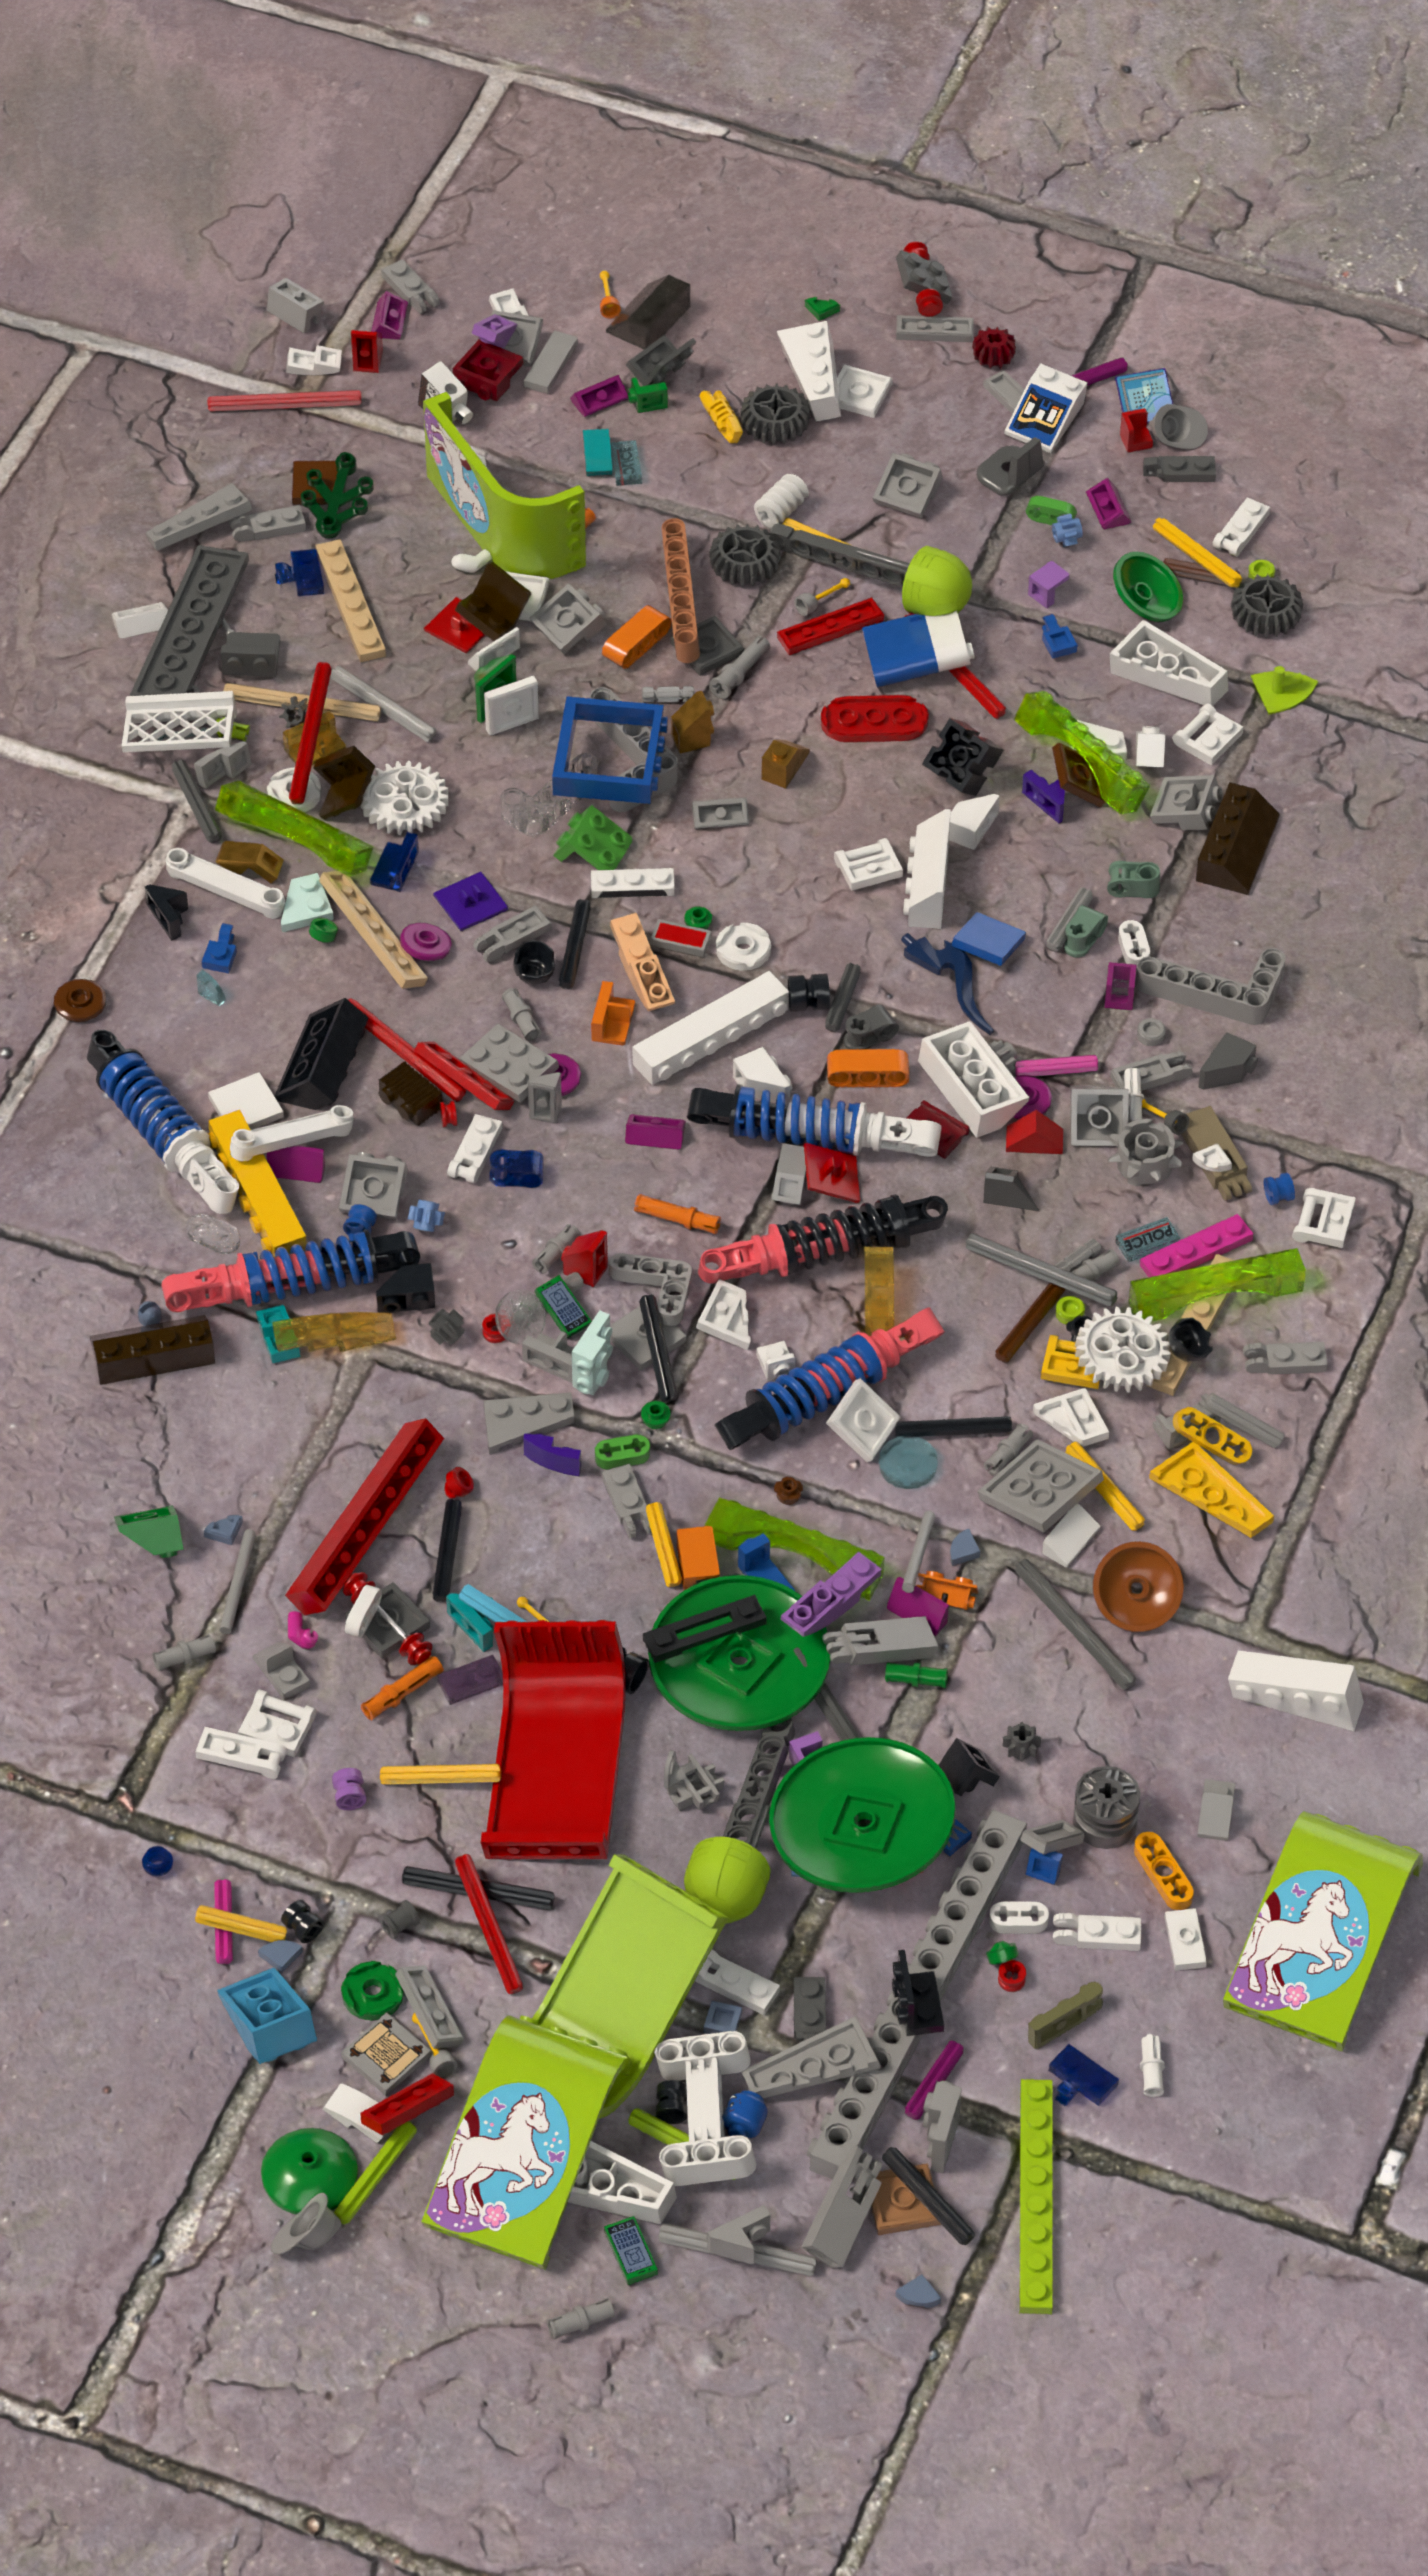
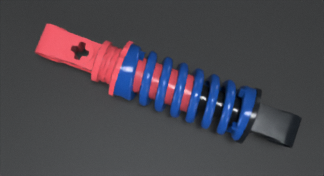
M365 1229L362 1232L348 1234L349 1240L343 1235L339 1236L336 1240V1246L332 1240L325 1238L321 1242L320 1249L314 1241H309L306 1244L305 1251L299 1244H294L291 1247L290 1254L284 1247H278L275 1257H273L269 1250H263L260 1254V1260H258L257 1252L238 1253L236 1264L227 1266L224 1263L219 1264L218 1267L202 1268L182 1274H172L162 1281L161 1287L166 1306L172 1312L211 1307L221 1303L232 1304L233 1300L243 1299L249 1308L252 1305L261 1304L260 1295L263 1302H270V1293L276 1292L279 1300H284L286 1298V1290L290 1289L294 1297L301 1295V1287H307L309 1294H315L316 1284H322L324 1291H330L332 1288L331 1277L335 1276L341 1289L347 1286L346 1274L352 1275L353 1283L357 1286L362 1283L361 1277H363L364 1284L378 1283L379 1273L395 1271L405 1265L418 1264L421 1256L415 1237L411 1232L400 1231L394 1234L371 1238L368 1229Z
M930 1307L923 1309L888 1331L877 1329L872 1332L871 1336L858 1331L851 1338L843 1341L839 1347L834 1346L826 1354L821 1353L817 1355L814 1361L808 1360L804 1362L801 1368L791 1369L788 1375L778 1376L775 1382L765 1383L762 1389L757 1388L747 1391L745 1396L747 1407L726 1416L714 1426L729 1451L739 1447L759 1433H762L767 1439L775 1441L788 1431L789 1424L795 1427L799 1426L802 1423V1417L808 1420L812 1419L815 1416V1410L822 1413L827 1410L828 1403L834 1406L839 1404L841 1396H845L855 1380L861 1378L866 1384L867 1382L870 1384L883 1382L887 1378V1368L897 1366L900 1363L901 1356L921 1345L930 1343L944 1334L945 1331Z

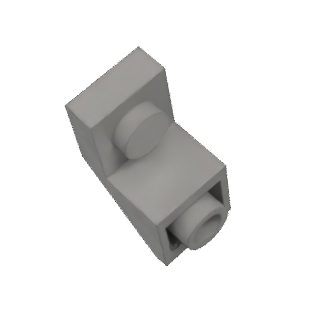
M782 1143L772 1200L800 1205L806 1176L804 1147Z

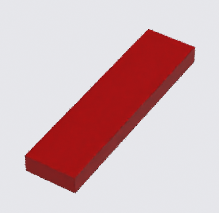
M871 597L777 631V639L788 655H792L861 630L862 627L883 622L884 614Z
M435 1041L417 1043L414 1049L416 1053L492 1109L511 1110L515 1102L511 1097Z

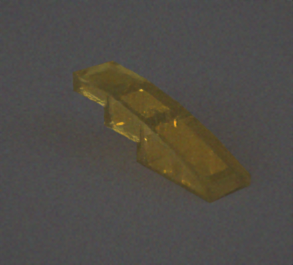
M864 1247L865 1333L868 1336H871L872 1332L877 1329L888 1331L894 1327L893 1247Z
M329 1313L272 1322L278 1352L307 1346L309 1352L338 1346L339 1352L397 1340L392 1313Z

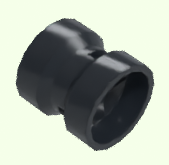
M303 1899L289 1905L281 1917V1922L288 1929H293L295 1936L302 1943H309L321 1933L325 1925V1921L318 1914L311 1913V1907Z
M667 2080L659 2083L656 2089V2098L659 2100V2103L656 2105V2117L668 2124H677L687 2119V2105L684 2103L687 2100L686 2084L676 2080Z

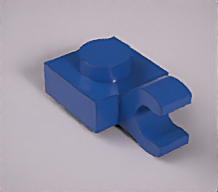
M1053 614L1044 616L1043 620L1046 625L1042 626L1044 632L1042 640L1052 659L1077 652L1078 645L1068 626L1060 628Z
M222 923L218 942L209 940L201 961L203 969L229 974L237 953L236 945H232L235 936L232 934L233 925Z

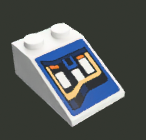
M1040 364L1030 378L1004 434L1025 443L1036 437L1041 440L1042 450L1051 453L1084 405L1087 382Z

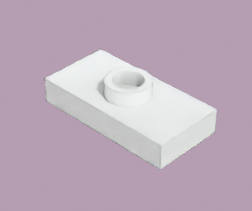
M1196 1908L1165 1912L1164 1918L1175 1971L1206 1968L1207 1961Z

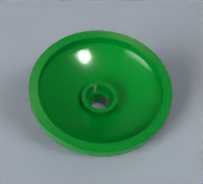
M1129 552L1117 561L1113 570L1114 584L1119 597L1132 612L1144 619L1155 622L1169 621L1179 613L1183 605V592L1178 579L1166 564L1144 552Z
M319 2128L294 2130L276 2140L266 2152L261 2167L262 2184L270 2200L286 2212L297 2215L314 2196L320 2193L327 2195V2207L332 2211L339 2206L357 2182L358 2166L356 2156L350 2145L331 2131ZM305 2159H313V2162L311 2163H305L303 2161Z

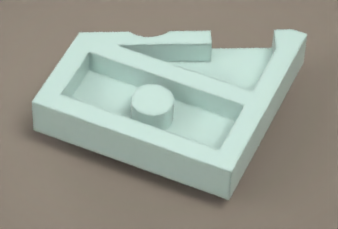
M318 873L291 879L281 919L282 932L310 926L311 921L316 918L334 920L332 908L323 885L319 881Z

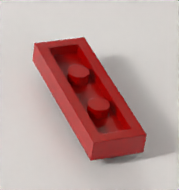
M431 2073L361 2112V2124L380 2135L389 2133L398 2126L415 2119L418 2115L454 2096V2085Z

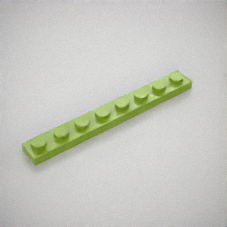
M1021 2079L1019 2313L1052 2314L1053 2080Z

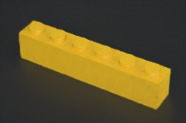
M241 1110L208 1120L210 1148L216 1149L218 1153L217 1159L223 1163L226 1170L239 1183L238 1193L240 1196L238 1198L240 1206L244 1213L248 1212L251 1216L249 1218L251 1227L255 1234H260L263 1250H269L273 1257H275L278 1247H284L290 1254L291 1247L294 1244H299L305 1251L307 1244L306 1234L264 1154L255 1155L248 1161H238L230 1154V1143L233 1133L239 1129L251 1130Z

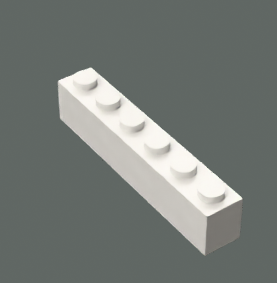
M768 971L632 1046L633 1065L652 1086L662 1080H667L672 1074L683 1068L690 1067L697 1060L715 1053L724 1045L735 1042L742 1035L753 1029L760 1028L764 1023L775 1017L783 1015L789 1010V991Z

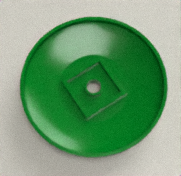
M732 1575L700 1582L673 1598L659 1614L652 1630L752 1595L756 1596L766 1615L767 1624L741 1634L736 1632L687 1649L678 1656L655 1664L648 1652L651 1675L662 1696L677 1711L693 1721L716 1729L729 1731H750L771 1727L792 1718L805 1709L815 1699L826 1681L831 1654L827 1652L826 1644L822 1640V1636L828 1633L826 1627L803 1637L780 1619L781 1615L802 1597L799 1593L781 1583L762 1577ZM727 1616L676 1635L680 1640L732 1622V1618ZM798 1647L807 1662L806 1667L803 1666L793 1649ZM740 1656L747 1659V1662L742 1665H737L731 1661L733 1658Z
M865 1737L847 1739L829 1744L810 1753L789 1770L779 1783L771 1802L769 1812L770 1831L779 1856L793 1872L808 1882L822 1888L840 1892L862 1893L878 1891L896 1886L915 1877L932 1864L941 1854L954 1828L956 1816L955 1800L952 1787L943 1770L932 1758L915 1747L884 1738ZM863 1819H868L872 1821L871 1824L866 1827H859L856 1825L857 1822H860Z

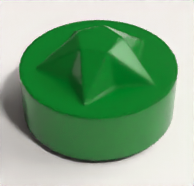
M325 918L312 920L309 928L310 936L321 942L334 941L338 931L336 924Z
M999 1941L993 1945L991 1950L986 1952L989 1964L996 1965L1018 1957L1019 1952L1016 1943Z

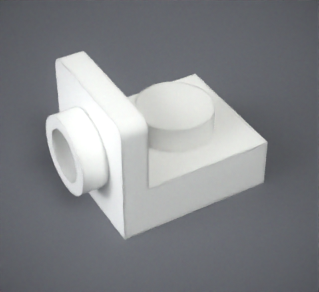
M785 1341L756 1348V1355L767 1382L776 1380L780 1375H788L790 1370L795 1368L796 1358L793 1353H789Z

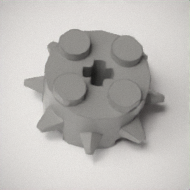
M1137 1119L1128 1123L1121 1134H1111L1109 1137L1117 1147V1153L1109 1157L1108 1161L1117 1162L1118 1170L1127 1178V1182L1131 1185L1140 1186L1166 1180L1169 1178L1172 1168H1181L1182 1162L1174 1155L1175 1148L1183 1144V1141L1175 1140L1174 1134L1164 1123L1154 1124L1152 1119Z

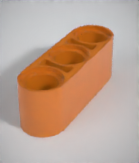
M650 605L645 606L606 640L602 648V655L622 668L627 669L668 633L672 619Z
M899 1049L834 1050L827 1056V1080L834 1087H901L909 1082V1056L905 1051Z

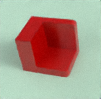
M1145 408L1122 412L1120 436L1127 453L1150 449L1153 446V440L1147 428L1148 412Z

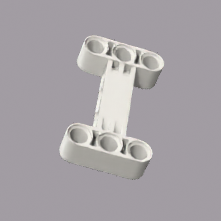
M737 2031L668 2039L659 2043L655 2049V2056L661 2076L666 2080H686L689 2142L667 2145L660 2152L659 2159L665 2179L673 2182L674 2186H684L738 2179L751 2175L755 2171L757 2163L750 2140L740 2135L725 2137L722 2119V2075L742 2072L748 2068L751 2062L745 2036Z

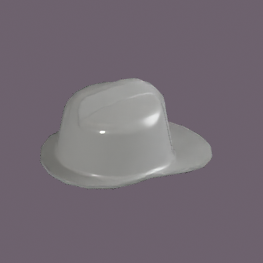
M1175 404L1162 406L1148 424L1152 427L1153 435L1158 441L1165 445L1185 450H1193L1200 447L1208 434L1207 422L1199 411Z
M320 2193L314 2196L277 2233L271 2244V2251L275 2255L283 2254L295 2246L306 2250H313L329 2242L340 2228L341 2221L327 2207L328 2197L326 2194Z

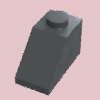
M1226 1032L1200 1069L1198 1087L1204 1090L1242 1082L1247 1073L1251 1074L1256 1068L1258 1058L1255 1057L1257 1045Z

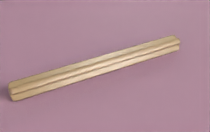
M226 683L223 690L233 691L234 698L237 701L282 707L281 704L285 702L291 705L290 698L293 696L297 697L298 702L307 698L306 704L308 705L310 695L232 683ZM326 698L323 714L377 722L381 716V707L379 705Z

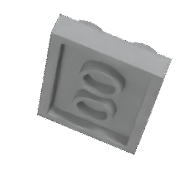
M499 1024L494 1026L459 1058L464 1064L520 1103L528 1096V1080L530 1078L554 1073L559 1068L558 1061Z

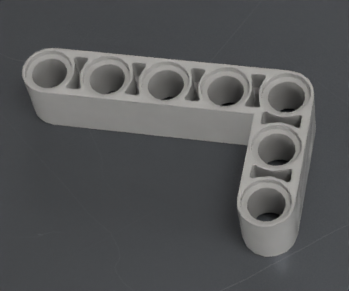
M605 687L596 688L590 694V699L621 701L612 690ZM594 721L636 764V766L617 777L643 779L651 730L647 726ZM666 745L664 753H659L658 755L662 757L661 772L655 773V777H658V791L652 792V798L673 787L678 781V760ZM609 800L610 807L617 812H626L642 804Z
M1277 948L1264 950L1248 985L1148 956L1141 958L1137 962L1135 985L1140 992L1247 1024L1258 1025L1266 1019L1282 983L1286 956Z

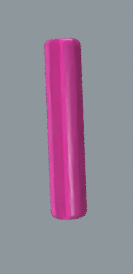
M1096 1055L1021 1060L1015 1062L1016 1077L1095 1072L1098 1070V1058Z
M228 1879L216 1880L214 1883L215 1908L232 1913L231 1882ZM215 1928V1957L218 1964H230L233 1961L232 1932Z

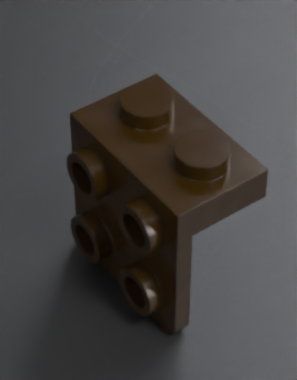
M355 746L316 760L313 769L331 785L319 816L323 820L332 816L336 817L340 813L351 809L354 810L362 804L363 795L372 780L371 776L375 765Z

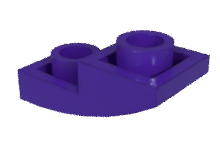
M524 1433V1456L547 1469L580 1477L581 1450L570 1447H554V1437L543 1434Z

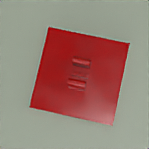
M455 597L424 627V631L460 651L468 653L485 634L455 611L458 603L462 601V599Z
M805 1143L804 1154L808 1190L859 1203L860 1192L856 1156Z

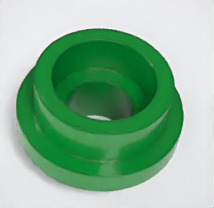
M692 907L686 911L684 921L688 926L707 930L712 923V914L704 907Z
M660 1401L648 1402L641 1410V1419L647 1427L660 1429L669 1421L670 1409L665 1403Z

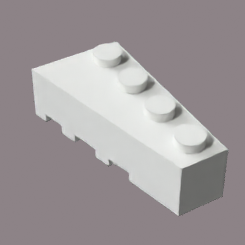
M827 321L777 331L783 353L789 362L800 389L804 393L805 399L808 400L809 408L815 421L841 417L834 346Z

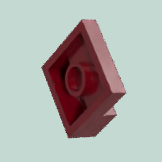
M478 339L453 367V375L467 390L477 393L480 399L484 401L491 399L497 402L510 388V379L522 367L523 356Z

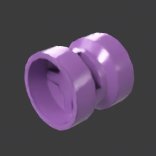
M343 1768L333 1774V1788L337 1791L335 1794L336 1806L342 1810H355L362 1807L366 1803L365 1790L361 1787L363 1785L362 1772L356 1768Z

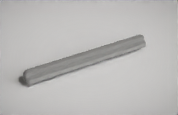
M336 666L331 671V678L367 703L379 705L382 713L426 742H430L435 738L436 729L342 666Z
M666 2223L661 2225L659 2231L660 2242L710 2253L707 2249L706 2232ZM751 2243L755 2250V2264L812 2276L816 2270V2257Z

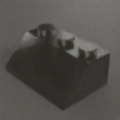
M671 275L648 283L606 328V333L641 349H646L664 336L690 308V284Z

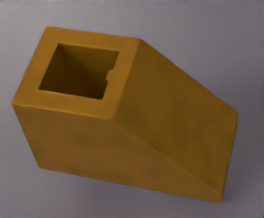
M702 690L697 691L671 716V735L680 754L711 746V735L714 734L711 716H714V709L711 700H706Z

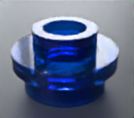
M161 1846L149 1848L142 1858L144 1871L151 1876L167 1874L173 1867L172 1854ZM157 1861L163 1862V1863H161V1864H153L154 1862H157Z

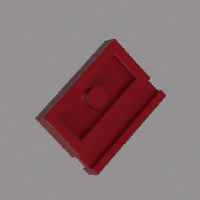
M925 1100L921 1102L918 1109L915 1108L906 1118L919 1121H933L942 1126L937 1155L944 1159L962 1142V1138L969 1134L968 1125Z

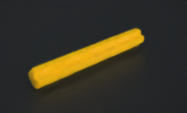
M1074 1441L1066 1447L1065 1453L1102 1471L1104 1480L1095 1489L1132 1531L1142 1528L1145 1518L1078 1442Z
M499 1764L383 1766L380 1769V1781L382 1784L499 1782L501 1779Z

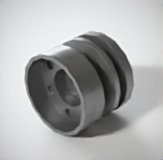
M1102 1766L1086 1772L1078 1781L1075 1792L1073 1824L1085 1833L1084 1842L1093 1847L1110 1849L1122 1846L1135 1834L1141 1793L1137 1781L1130 1773L1117 1767Z

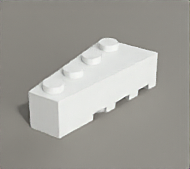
M1142 620L1110 653L1111 674L1202 705L1208 703L1214 706L1228 691L1227 670L1145 620Z
M1238 1650L1228 1677L1233 1698L1355 1731L1364 1703L1354 1665Z
M590 2141L568 2203L627 2217L635 2216V2219L661 2224L677 2196L673 2182Z

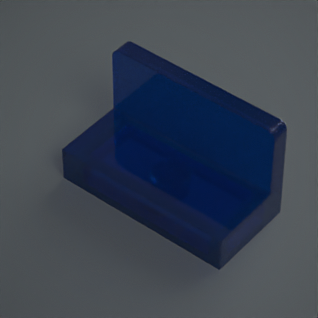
M407 832L402 845L391 842L386 844L370 878L371 885L401 892L419 853L418 834Z

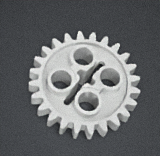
M396 761V767L393 768L387 763L385 764V771L376 768V776H371L372 780L365 790L363 802L360 805L361 809H363V816L369 817L370 824L377 822L378 830L386 826L388 834L393 829H397L398 835H401L403 830H407L409 835H412L415 828L422 833L424 825L432 828L433 820L441 821L440 814H446V806H448V787H445V780L439 778V772L431 774L430 766L423 770L420 762L415 767H411L410 761H407L405 766H401L400 762Z
M1116 1307L1114 1314H1111L1105 1308L1102 1317L1095 1312L1092 1321L1086 1319L1084 1327L1079 1328L1075 1343V1357H1079V1367L1085 1366V1376L1094 1374L1093 1383L1103 1380V1388L1105 1389L1110 1384H1113L1115 1392H1118L1120 1386H1124L1128 1393L1132 1385H1135L1141 1391L1143 1382L1148 1386H1152L1153 1379L1160 1380L1162 1372H1166L1171 1354L1169 1352V1342L1166 1341L1167 1332H1160V1323L1151 1325L1152 1316L1144 1320L1142 1318V1311L1132 1315L1130 1307L1127 1308L1125 1313H1121L1119 1307Z

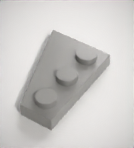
M571 1392L483 1400L489 1455L498 1452L500 1447L513 1443V1445L524 1442V1433L546 1434L574 1423Z

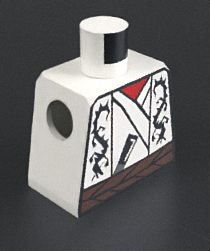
M440 361L422 373L418 405L424 409V400L447 392L452 400V422L457 419L464 425L473 417V412L466 407L468 391Z

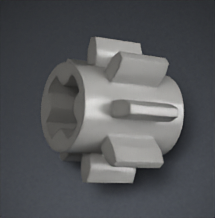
M1000 1040L999 1042L993 1041L989 1044L1009 1072L1016 1069L1013 1063L1016 1062L1018 1056L1010 1043H1003Z

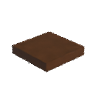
M293 461L292 505H302L301 493L305 490H312L316 493L319 505H328L316 489L308 485L306 474L311 469L320 470L323 482L332 492L337 476L335 461Z
M1058 742L1052 747L1060 788L1098 807H1102L1106 803V796L1098 761Z

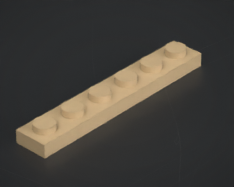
M341 539L315 545L316 555L360 663L386 657V649Z
M345 870L323 872L319 880L398 985L402 989L425 986L428 977L411 955L402 948L400 941Z
M1216 1254L1180 1319L1192 1317L1199 1321L1204 1329L1209 1331L1239 1278L1243 1264ZM1170 1348L1169 1352L1171 1354L1166 1372H1162L1160 1380L1153 1379L1152 1386L1148 1387L1174 1396L1192 1361L1181 1360L1173 1354Z

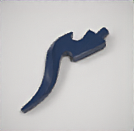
M906 933L901 938V941L907 946L904 948L903 956L937 975H941L942 970L945 968L953 969L957 1000L962 1011L977 1027L991 1035L994 1029L983 1019L974 1002L972 963L965 951L953 947L952 943L944 940L945 948L936 950L925 936L915 940L909 933Z

